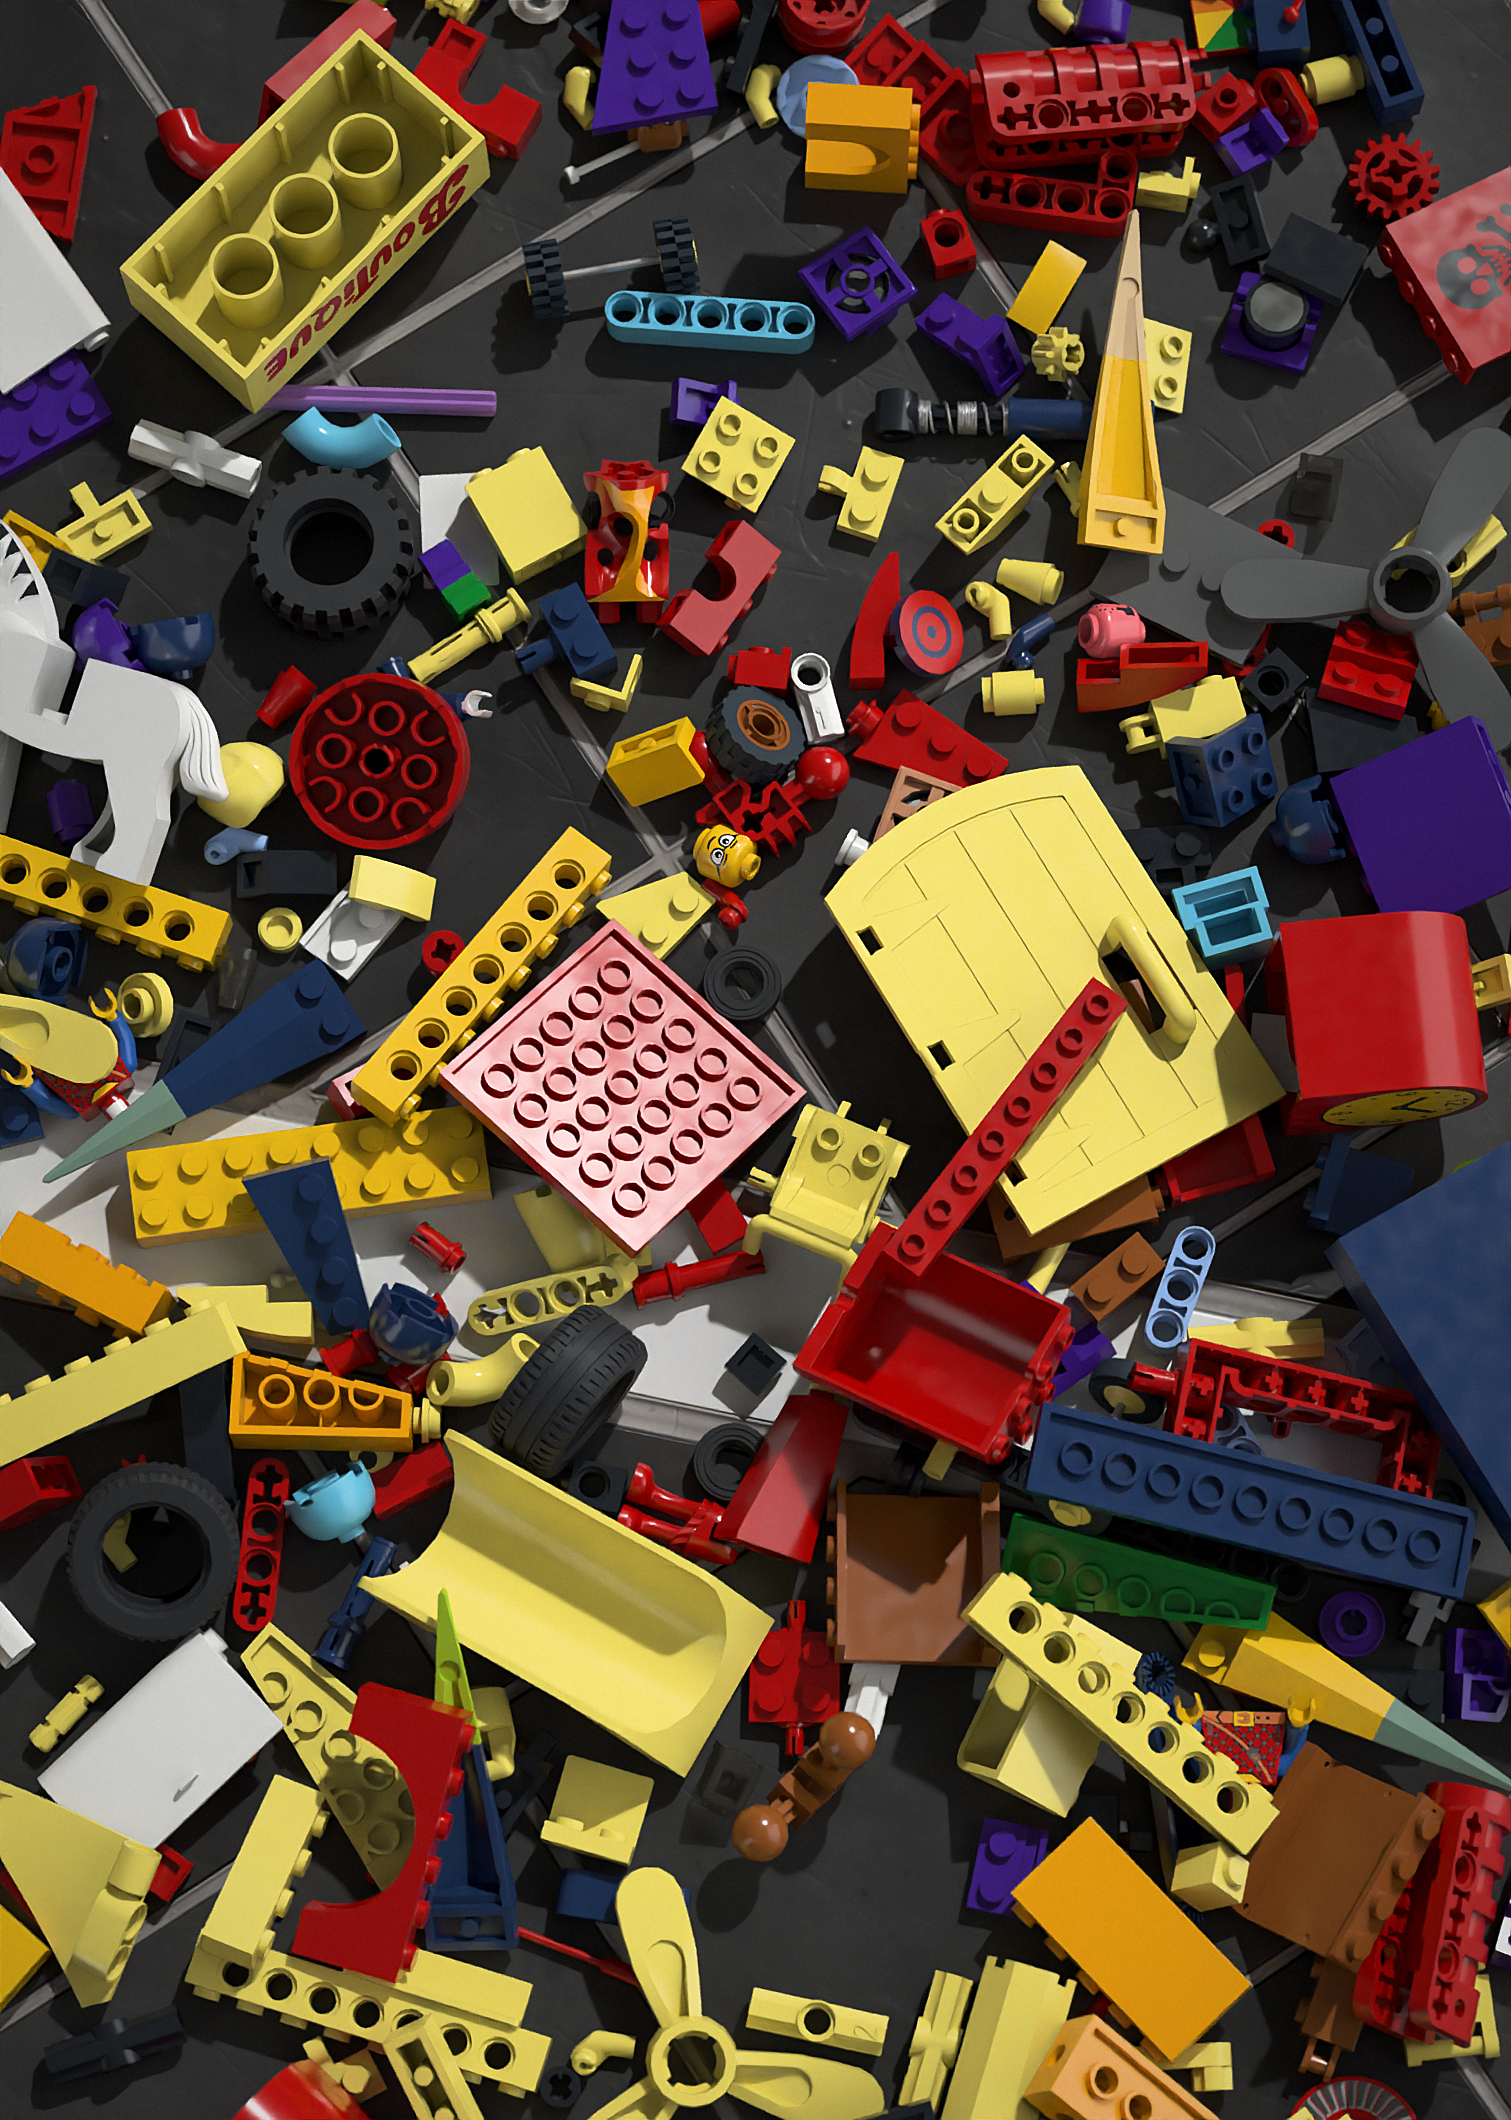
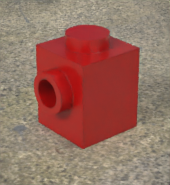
M1228 72L1212 85L1209 90L1196 99V111L1190 122L1214 145L1220 137L1248 123L1255 116L1258 103L1256 93L1245 80H1237Z

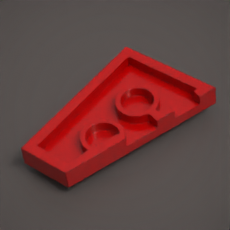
M905 688L902 689L878 724L853 755V761L866 765L871 763L890 769V772L898 774L900 765L962 788L1000 777L1010 764V761Z

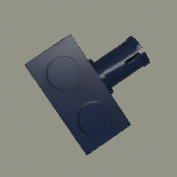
M577 582L538 601L540 618L547 629L548 636L520 650L514 651L515 658L519 666L522 665L523 668L521 669L526 677L530 673L558 659L565 662L572 677L590 683H595L618 671L617 655Z

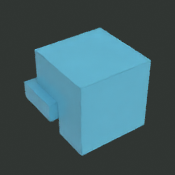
M1257 866L1172 890L1171 896L1180 924L1186 934H1188L1190 942L1209 971L1222 968L1224 965L1236 964L1267 955L1273 936L1265 914L1269 910V903Z

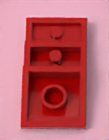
M887 13L843 61L856 74L860 85L913 88L912 104H920L918 156L958 187H962L982 165L976 153L971 122L968 76L958 67L952 69L924 40L918 43ZM992 141L989 149L996 150L999 147L998 142Z

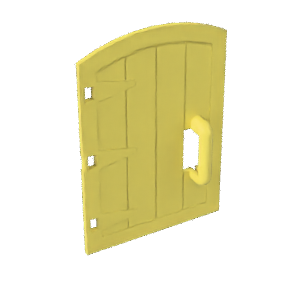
M1079 765L1039 768L1003 775L966 787L933 802L903 820L872 844L847 869L824 900L829 913L913 1049L919 1054L933 1077L934 1083L968 1138L1092 977L1128 1001L1102 958L1123 946L1165 1012L1166 1019L1163 1027L1149 1035L1130 1003L1128 1004L1120 1022L1013 1160L1025 1180L1014 1187L1004 1172L996 1182L1030 1237L1281 1100L1287 1094ZM868 929L871 930L882 948L873 955L869 954L858 934ZM940 1043L953 1063L943 1071L928 1049Z

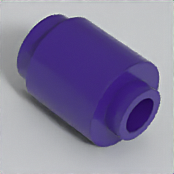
M68 779L54 783L52 785L53 790L45 795L54 836L59 838L60 844L63 847H73L96 824L88 786L78 785L76 779Z

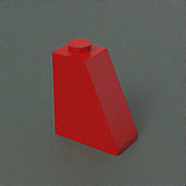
M67 1455L22 1458L0 1471V1534L85 1496Z

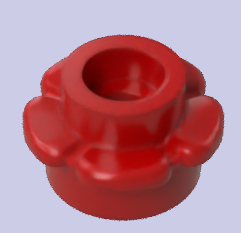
M872 700L868 705L860 701L845 720L851 725L848 730L849 735L854 733L862 740H865L884 715V712L875 706L876 700Z

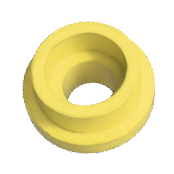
M423 1398L422 1407H414L413 1434H422V1443H429L430 1439L441 1438L442 1408L440 1405L430 1403L429 1398Z

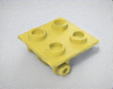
M1143 318L1150 399L1154 401L1157 408L1181 414L1192 333Z
M721 396L681 470L726 496L725 504L730 508L740 510L743 506L749 511L756 513L792 448L795 439Z

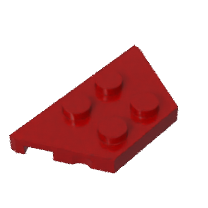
M93 85L82 87L83 92L59 100L55 96L41 101L34 107L25 106L7 112L5 114L0 145V167L43 228L64 243L70 245L74 243L98 93L96 86Z

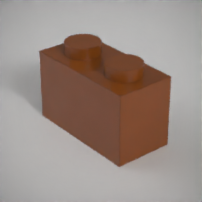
M1137 1231L1069 1287L1067 1298L1088 1323L1091 1322L1098 1329L1164 1274L1166 1264Z

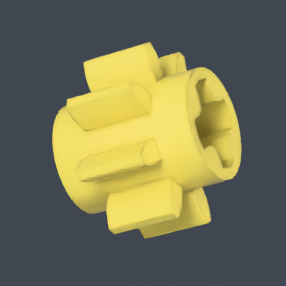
M1050 327L1049 334H1038V339L1033 344L1031 351L1032 362L1037 368L1036 373L1047 374L1049 381H1066L1067 374L1077 375L1079 373L1078 369L1084 360V348L1079 341L1080 336L1078 334H1068L1067 328Z

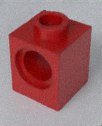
M961 208L954 211L939 209L931 212L924 220L920 221L919 237L935 282L976 270L977 253ZM941 236H951L957 241V244L952 247H942L936 240Z

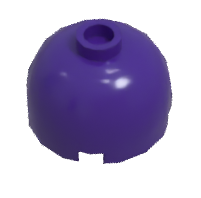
M105 597L80 614L73 625L72 642L77 653L74 663L76 670L83 676L88 658L149 674L150 671L144 664L134 657V647L129 640L127 627H130L127 622L123 624L121 620L116 621L112 616L119 612V610L109 598Z

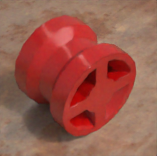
M440 930L429 935L424 941L422 956L425 968L436 979L443 975L465 949V944L460 936L453 931Z

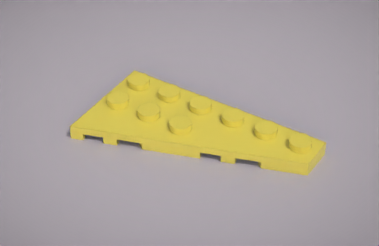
M269 1622L240 1657L272 1711L286 1725L283 1728L320 1791L326 1794V1801L382 1892L399 1876L412 1849L415 1835V1812L409 1788L396 1765L385 1753L369 1741L348 1733L357 1695Z

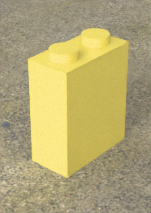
M541 446L531 451L528 448L517 451L507 459L505 465L493 471L491 468H487L477 472L469 479V483L464 486L469 505L515 586L586 549L588 529Z

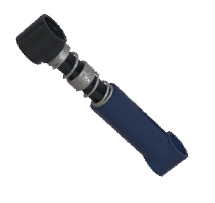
M888 388L876 393L874 436L876 439L884 442L906 443L915 440L917 432H925L927 434L928 430H931L933 434L937 430H950L952 434L958 431L959 435H976L977 431L988 432L990 436L994 432H1003L1004 436L1007 435V441H1017L1024 434L1032 442L1087 444L1095 401L1009 398L1006 406L1002 402L998 406H986L984 402L977 406L975 401H958L957 405H948L945 400L942 404H931L930 400H919L918 394L912 390ZM1151 400V409H1152L1153 426H1154V423H1155V403H1154L1153 400Z

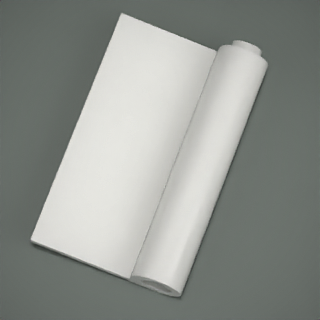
M0 167V390L5 395L75 347L79 350L86 347L90 352L103 345L109 339L107 332L111 328V323Z
M210 1627L205 1632L197 1629L181 1641L37 1779L57 1804L155 1850L286 1725L226 1661L227 1657L223 1651L228 1646L223 1639Z

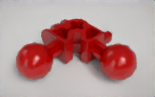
M695 731L688 750L705 773L703 782L697 785H705L714 796L712 802L696 812V823L700 826L710 825L713 827L721 823L734 828L737 834L746 836L750 841L757 843L758 848L766 845L776 858L780 857L776 846L782 841L792 847L797 844L794 832L802 828L810 834L813 832L798 808L811 798L821 801L831 800L839 796L847 787L850 779L849 764L839 751L827 746L814 747L806 751L798 759L795 768V778L781 788L775 780L763 789L762 802L751 801V787L745 779L739 777L734 781L727 770L719 763L718 758L713 756L710 751L709 742L706 741L705 737L707 731ZM773 808H775L776 811L771 814V813H770V810H772ZM750 818L753 822H757L761 819V832L756 834L752 829L744 832L746 829L745 820Z

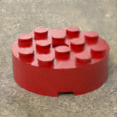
M369 673L342 680L322 694H319L309 704L300 717L292 736L289 751V771L295 795L298 796L303 808L316 826L342 843L358 848L379 850L409 846L439 830L450 819L461 803L469 780L471 759L468 739L463 725L455 711L443 697L428 686L407 677L384 673ZM376 749L385 751L390 762L389 767L381 774L374 773L369 766V757Z

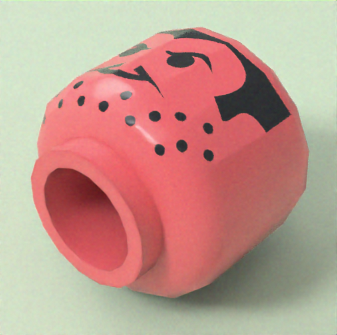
M1096 604L1079 621V643L1093 659L1120 658L1121 644L1144 643L1146 631L1144 623L1140 621L1135 609L1128 605Z

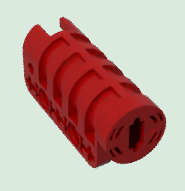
M1432 1782L1426 1784L1424 1794L1446 1811L1438 1833L1433 1837L1418 1863L1415 1874L1409 1879L1396 1902L1393 1913L1387 1918L1372 1945L1369 1955L1364 1959L1357 1972L1352 2004L1354 2013L1360 2021L1395 2037L1433 2046L1437 2032L1453 2040L1454 2045L1461 2048L1471 2047L1480 1999V1992L1475 1989L1477 1972L1486 1967L1489 1951L1488 1946L1483 1944L1486 1925L1494 1923L1497 1902L1491 1898L1494 1881L1502 1879L1505 1865V1857L1500 1854L1502 1838L1511 1833V1798L1477 1786L1453 1782ZM1384 1947L1385 1958L1382 1966L1380 1955L1382 1948Z

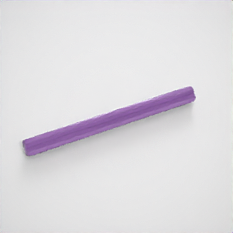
M285 384L261 409L308 411L314 406L318 411L494 416L497 408V398L493 391Z

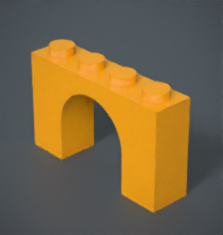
M808 82L805 139H807L805 188L907 194L908 179L916 180L920 104H912L913 88Z

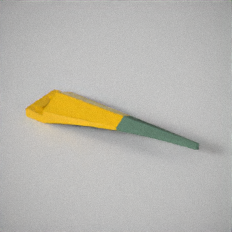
M1271 1611L1265 1631L1203 1624L1181 1664L1183 1668L1222 1689L1288 1711V1700L1291 1695H1296L1294 1707L1299 1711L1307 1710L1310 1707L1311 1698L1315 1700L1314 1721L1511 1793V1779L1273 1611Z

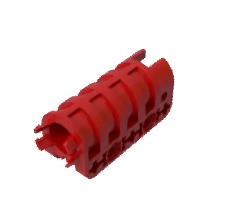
M1171 38L1165 41L1150 42L1144 40L1132 41L1128 44H1095L1078 48L1057 47L1041 51L1025 52L1020 50L975 54L976 70H969L968 98L976 153L984 167L997 171L1100 162L1102 155L1107 150L1119 147L1112 142V136L1129 133L1132 136L1133 144L1122 148L1132 152L1136 159L1171 155L1176 151L1183 137V129L1189 125L1196 111L1195 92L1211 88L1210 72L1194 74V69H1190L1189 63L1207 59V53L1204 48L1186 50L1180 38ZM1164 132L1165 134L1172 135L1168 142H1163L1161 136L1155 135V133ZM1148 136L1144 145H1142V137ZM1059 139L1060 143H1065L1061 152L1058 151ZM1082 139L1089 142L1085 149H1080L1079 144L1072 141ZM1047 140L1050 145V151L1047 153L1036 154L1029 149L1027 143ZM992 141L998 142L1000 148H1006L1002 156H997L994 149H989Z

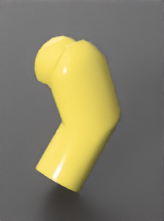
M131 1512L117 1519L106 1533L103 1542V1551L120 1573L130 1569L139 1560L125 1543L131 1520Z

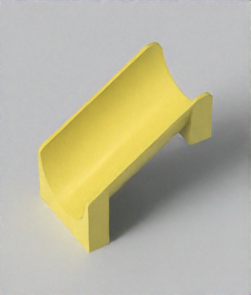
M448 1429L443 1439L453 1458L455 1487L449 1513L436 1539L416 1561L399 1572L376 1578L362 1576L357 1586L413 1624L436 1636L437 1597L444 1587L448 1593L459 1643L570 1705L653 1762L685 1778L775 1620L702 1568L648 1540L484 1448L470 1438L452 1429Z

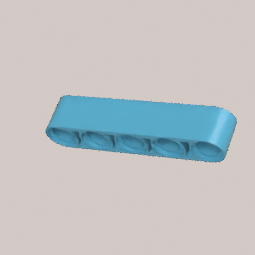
M619 291L611 295L605 305L607 330L614 339L622 342L799 354L807 351L812 346L815 338L814 315L807 306L799 303ZM625 310L631 311L636 315L633 320L624 323L614 319L618 312ZM668 313L678 318L676 323L667 326L657 322L659 316ZM710 316L716 317L721 321L717 327L711 329L704 328L699 324L703 318ZM753 319L760 321L764 325L760 330L754 332L747 331L742 327L744 322ZM797 322L804 325L806 330L801 334L794 335L788 333L784 328L790 323Z

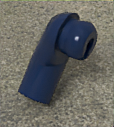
M1042 613L1016 630L1005 654L1007 665L1012 666L1014 671L1030 670L1035 664V658L1029 653V650L1033 644L1056 629L1054 620L1049 614Z

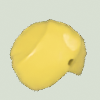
M254 742L229 743L220 747L222 770L229 790V796L226 801L217 803L197 796V803L203 811L217 821L232 828L240 829L248 826L257 817L261 809L268 807L288 784L287 769L282 759L270 748Z

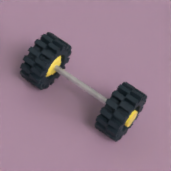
M687 215L653 221L654 238L657 248L656 256L572 271H562L556 238L522 244L526 267L525 277L529 296L531 295L535 320L570 315L565 280L659 264L665 294L683 295L700 292L696 249Z

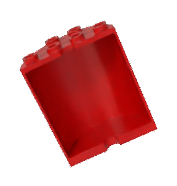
M879 1221L844 1278L838 1298L833 1304L829 1303L792 1364L794 1372L985 1463L994 1465L1002 1462L1017 1444L1024 1446L1027 1443L1034 1429L1035 1422L1032 1420L1040 1404L1043 1401L1051 1402L1054 1396L1056 1385L1051 1382L1062 1353L1069 1349L1076 1331L1075 1328L1070 1326L1071 1308L946 1251H943L917 1287L912 1291L877 1265L882 1249L898 1230Z

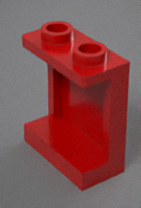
M1258 1113L1191 1148L1183 1156L1173 1158L1158 1167L1159 1171L1153 1173L1155 1186H1159L1162 1198H1168L1170 1208L1271 1180L1276 1170Z

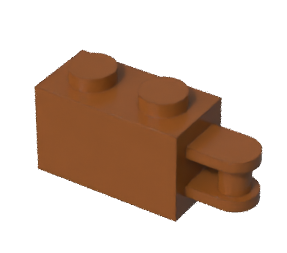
M1316 1954L1309 1973V1977L1316 1980L1310 1997L1301 1996L1293 2021L1301 2023L1297 2034L1308 2038L1298 2072L1305 2074L1306 2070L1321 2075L1322 2081L1329 2083L1340 2051L1342 2050L1347 2053L1354 2051L1363 2022L1356 2017L1352 2004L1357 1973ZM1317 2041L1332 2047L1329 2058L1313 2053Z

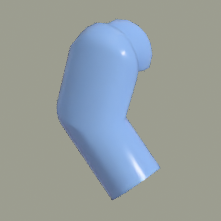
M228 827L206 842L204 857L210 864L220 865L241 852L251 854L266 851L269 836L241 828Z

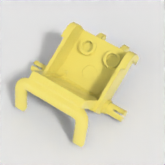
M844 1100L836 1115L814 1105L806 1104L792 1134L797 1139L782 1176L778 1175L776 1177L756 1169V1167L752 1168L750 1175L765 1182L750 1176L746 1184L770 1193V1197L773 1198L769 1206H772L769 1215L760 1214L750 1220L742 1244L743 1251L756 1255L760 1250L763 1234L766 1232L842 1264L837 1282L838 1291H841L843 1280L858 1257L851 1249L852 1245L856 1242L862 1244L867 1237L870 1238L879 1221L899 1229L896 1226L881 1221V1217L877 1216L892 1177L895 1178L901 1164L911 1148L908 1144L886 1136L892 1120L884 1117L878 1130L874 1131L845 1119L852 1104Z

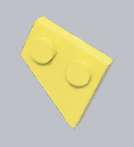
M684 871L600 901L595 908L608 922L613 918L617 920L655 956L663 961L716 906L715 902L717 900L703 890L701 885Z

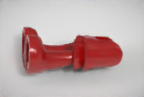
M639 1462L625 1501L672 1515L684 1520L686 1524L683 1527L676 1526L648 1516L626 1504H623L617 1522L645 1538L670 1544L668 1550L671 1552H682L680 1557H693L711 1563L734 1565L739 1552L722 1543L709 1540L713 1527L716 1528L726 1509L715 1501L713 1504L705 1498L702 1503L665 1491L654 1483L653 1470L650 1466Z

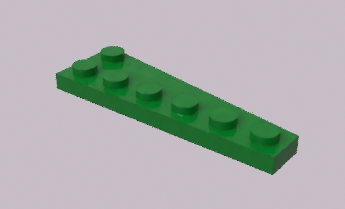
M1018 1513L1013 1515L1001 1564V1572L1007 1576L1010 1572L1015 1573L1032 1588L1029 1595L1040 1605L1047 1602L1054 1607L1072 1608L1075 1611L1092 1613L1093 1611L1110 1612L1130 1617H1137V1615L1164 1618V1620L1195 1621L1206 1625L1263 1631L1268 1626L1278 1586L1276 1583L1107 1537L1079 1534L1060 1527L1055 1523Z

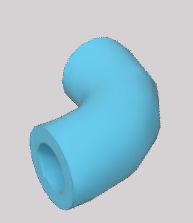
M314 406L281 433L294 448L310 461L324 466H331V468L336 470H342L343 467L352 469L368 468L391 456L401 448L400 440L394 430L377 414H372L364 422L354 427L342 428L327 421Z

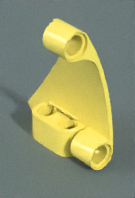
M0 1780V1858L40 1925L81 2007L84 2008L111 2001L145 1920L147 1905L143 1901L161 1861V1854L90 1818Z

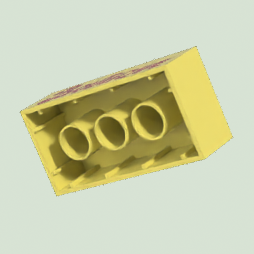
M359 28L119 268L131 305L255 415L490 177L485 137Z

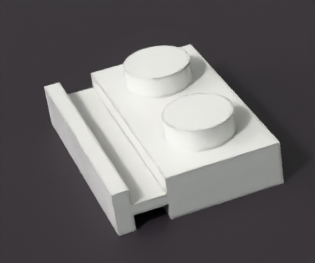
M351 880L299 940V945L304 950L306 949L316 959L319 957L327 968L348 984H350L404 919L403 915L389 909L374 910L348 898Z

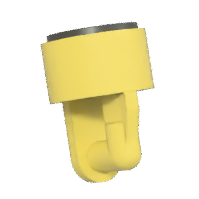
M497 1684L471 1686L469 1689L481 1741H489L492 1760L486 1761L490 1780L495 1781L509 1777L515 1769L513 1758L516 1734L507 1691Z

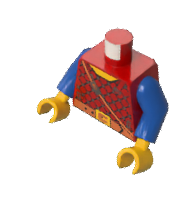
M104 988L110 1000L108 1005L103 1008L96 1007L91 996L88 998L89 1006L96 1015L94 1019L99 1020L98 1017H102L101 1022L112 1030L117 1040L118 1057L116 1065L106 1078L96 1083H74L30 1066L27 1061L17 1056H13V1059L21 1065V1072L18 1076L11 1077L6 1070L1 1069L2 1077L14 1085H20L21 1092L41 1111L67 1120L80 1117L85 1122L93 1120L102 1112L111 1121L130 1105L123 1095L135 1085L131 1077L138 1067L135 1037L122 1013L116 1011L117 1000L110 989Z
M1195 1692V1704L1188 1709L1181 1707L1179 1695L1173 1699V1704L1179 1718V1725L1186 1722L1194 1727L1205 1738L1201 1743L1214 1755L1218 1751L1226 1755L1239 1767L1236 1774L1248 1785L1254 1781L1264 1789L1273 1788L1276 1781L1283 1779L1299 1751L1304 1746L1309 1723L1315 1716V1700L1311 1698L1310 1707L1305 1711H1299L1294 1707L1295 1694L1291 1695L1288 1700V1720L1287 1712L1203 1710L1199 1694ZM1189 1757L1187 1759L1196 1775L1199 1776L1200 1766L1198 1762ZM1228 1789L1229 1812L1233 1808L1235 1801L1230 1789Z

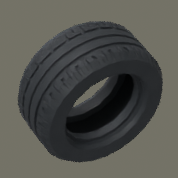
M586 1304L579 1306L534 1351L497 1402L487 1423L491 1440L500 1447H503L504 1451L510 1456L515 1457L520 1464L527 1467L536 1476L551 1478L557 1475L598 1433L634 1385L647 1362L648 1353L645 1343L635 1335H632V1332L624 1325H620V1322L614 1317L607 1315L599 1306Z
M144 1462L137 1466L133 1464L127 1468L118 1469L117 1473L112 1472L107 1478L100 1480L99 1484L95 1485L84 1497V1500L81 1501L70 1527L66 1548L68 1578L72 1585L73 1593L77 1594L76 1599L82 1604L85 1612L88 1611L90 1613L89 1616L94 1620L96 1619L102 1627H107L108 1631H114L121 1637L124 1635L128 1637L127 1639H138V1641L145 1642V1640H150V1642H156V1640L167 1641L170 1638L174 1640L178 1636L189 1635L190 1631L194 1632L201 1625L207 1624L209 1618L212 1619L217 1611H220L223 1607V1603L227 1601L236 1582L240 1560L238 1525L233 1511L230 1510V1505L225 1501L222 1493H218L217 1488L213 1484L211 1485L205 1477L201 1478L200 1474L191 1472L186 1467L180 1468L179 1465H169L166 1462H162V1464H157V1462L147 1464ZM158 1506L178 1512L193 1524L203 1541L204 1559L201 1569L188 1585L172 1594L151 1597L131 1592L115 1580L105 1563L103 1542L106 1533L120 1517L134 1509Z

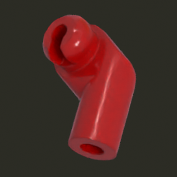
M707 878L701 885V888L717 900L715 905L721 909L718 915L719 923L728 930H736L740 923L744 924L748 918L749 911L731 888Z

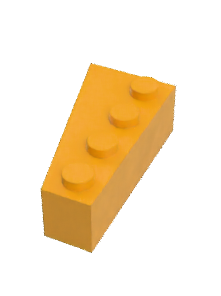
M20 1210L17 1211L0 1240V1274L18 1285H21L23 1279L38 1286L36 1291L38 1296L56 1306H59L62 1300L77 1308L74 1313L76 1317L94 1327H97L100 1321L115 1329L112 1336L117 1340L128 1337L131 1344L147 1337L143 1329L168 1318L177 1303L165 1285L154 1280L149 1287V1282L140 1276L136 1270L122 1263L118 1264L116 1268L109 1264L110 1260L99 1251L79 1243L78 1247L71 1243L72 1239L66 1234Z
M245 1351L234 1357L229 1435L234 1449L413 1453L414 1404L411 1394L359 1380L350 1381L332 1376V1373L318 1369L313 1371L290 1365L288 1361L273 1357L267 1359L252 1355L250 1351Z

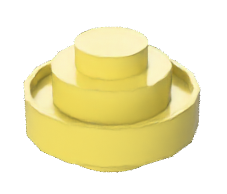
M136 973L127 977L120 986L117 996V1011L122 1013L135 1037H156L163 1033L171 1022L173 998L163 978L155 973Z

